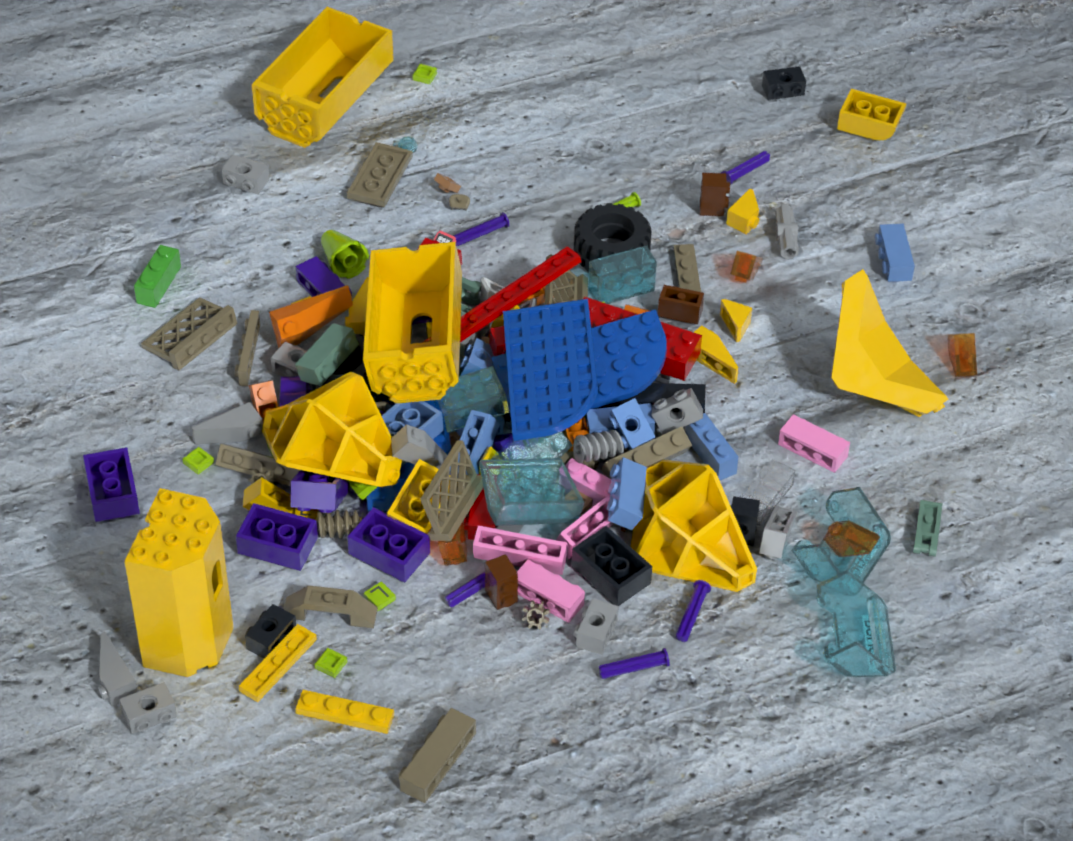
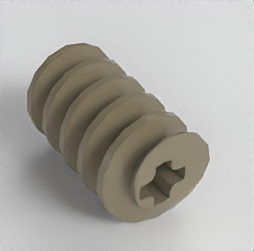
M318 510L316 519L317 531H319L321 538H325L327 532L330 538H334L336 532L339 538H343L345 532L348 536L363 520V512L361 517L358 516L357 510H354L352 516H349L348 510H345L343 516H340L339 510L335 511L334 516H331V513H326L325 516H322V513Z

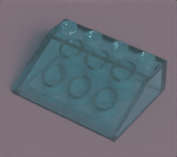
M561 458L480 460L479 466L487 508L495 526L574 523L579 519L585 502Z

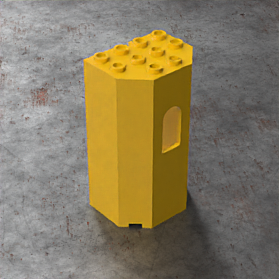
M326 7L252 83L254 114L259 120L263 119L269 126L267 130L273 136L306 148L311 143L321 140L393 61L392 30L365 20L359 23L355 16ZM342 79L325 98L320 97L332 82Z
M456 242L419 245V249L411 251L407 247L371 250L363 362L371 391L377 394L382 392L389 396V400L397 404L440 400L446 395V391L450 387H454L459 382L462 270ZM420 316L432 318L431 342L411 344L412 322L414 319Z
M160 488L145 518V522H148L150 525L143 530H139L124 562L143 667L189 677L196 674V670L206 666L210 668L219 663L234 628L221 524L206 498Z

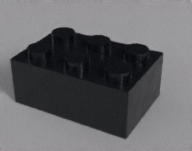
M607 526L572 548L571 566L616 606H620L651 584L653 566Z

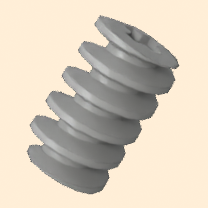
M610 430L608 432L602 431L601 433L595 432L593 434L576 436L573 452L575 460L578 463H582L584 460L590 462L591 459L594 461L599 460V458L605 460L607 456L614 458L615 455H622L624 453V446L619 433L616 430Z

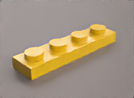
M297 624L239 685V692L259 702L317 640L316 634Z
M302 690L295 708L296 714L385 734H388L394 718V709L308 690Z

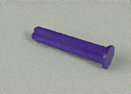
M763 151L736 167L721 173H726V181L730 182L731 185L736 179L770 161V154Z
M502 212L496 218L453 235L456 237V246H460L504 226L508 228L510 223L507 215Z
M485 571L447 594L445 601L448 606L454 607L485 587Z
M696 580L693 584L695 589L676 633L678 641H688L705 596L711 591V586L706 581Z
M662 648V651L603 664L599 666V674L602 679L661 665H666L667 667L670 666L668 652L666 648Z

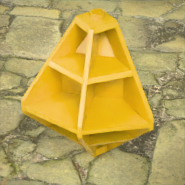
M862 269L842 282V301L831 379L837 388L897 405L918 417L931 411L936 413L945 407L943 403L949 399L910 359L885 321L865 271Z
M349 372L284 406L266 411L262 432L277 463L289 468L378 487L396 485L400 477L402 460L392 455V436L363 376Z
M661 460L647 467L643 518L633 528L630 547L653 566L652 573L691 582L703 580L712 587L738 592L755 583L757 567L716 472L708 464Z

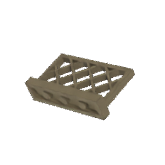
M550 254L546 256V260L552 257L553 255ZM570 270L545 286V305L582 300L584 297H588V278L584 274L577 277Z
M199 297L141 343L142 348L172 362L173 368L180 371L238 324L234 308L229 305L222 308ZM200 306H203V307L206 308V309H203V310H197V311H195V310H196L198 307H200ZM206 315L204 319L195 320V317ZM191 318V321L181 322L183 319ZM191 327V330L180 332L182 328ZM177 329V332L166 334L170 330ZM177 339V342L166 343V340ZM162 341V344L152 345L154 342Z
M463 440L456 441L420 499L432 526L428 533L431 541L452 540L486 484L484 475L476 474Z

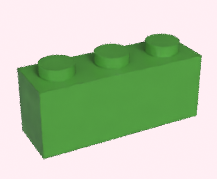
M164 245L158 247L134 285L137 304L153 308L157 307L181 268L179 249Z

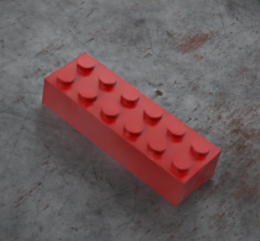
M588 297L583 298L588 299L591 328L638 315L637 313ZM661 322L666 335L667 354L660 373L685 381L701 353L702 335Z

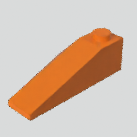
M346 285L270 311L269 314L278 349L284 342L292 345L300 344L353 306L349 286Z

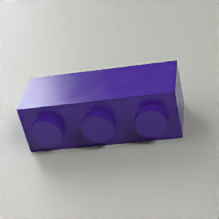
M317 256L296 266L297 282L312 297L345 286L340 281L338 275L333 274L327 264L322 262Z

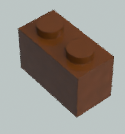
M702 172L700 216H724V209L729 206V196H726V194H730V182L726 181V173Z
M664 285L659 297L658 316L698 325L703 312L704 293Z
M506 554L485 562V591L496 610L510 607L518 602V573Z

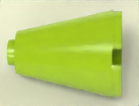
M333 229L326 231L322 235L321 244L334 274H337L340 278L346 277L351 279L358 276L365 269L366 260H369V253L361 242Z

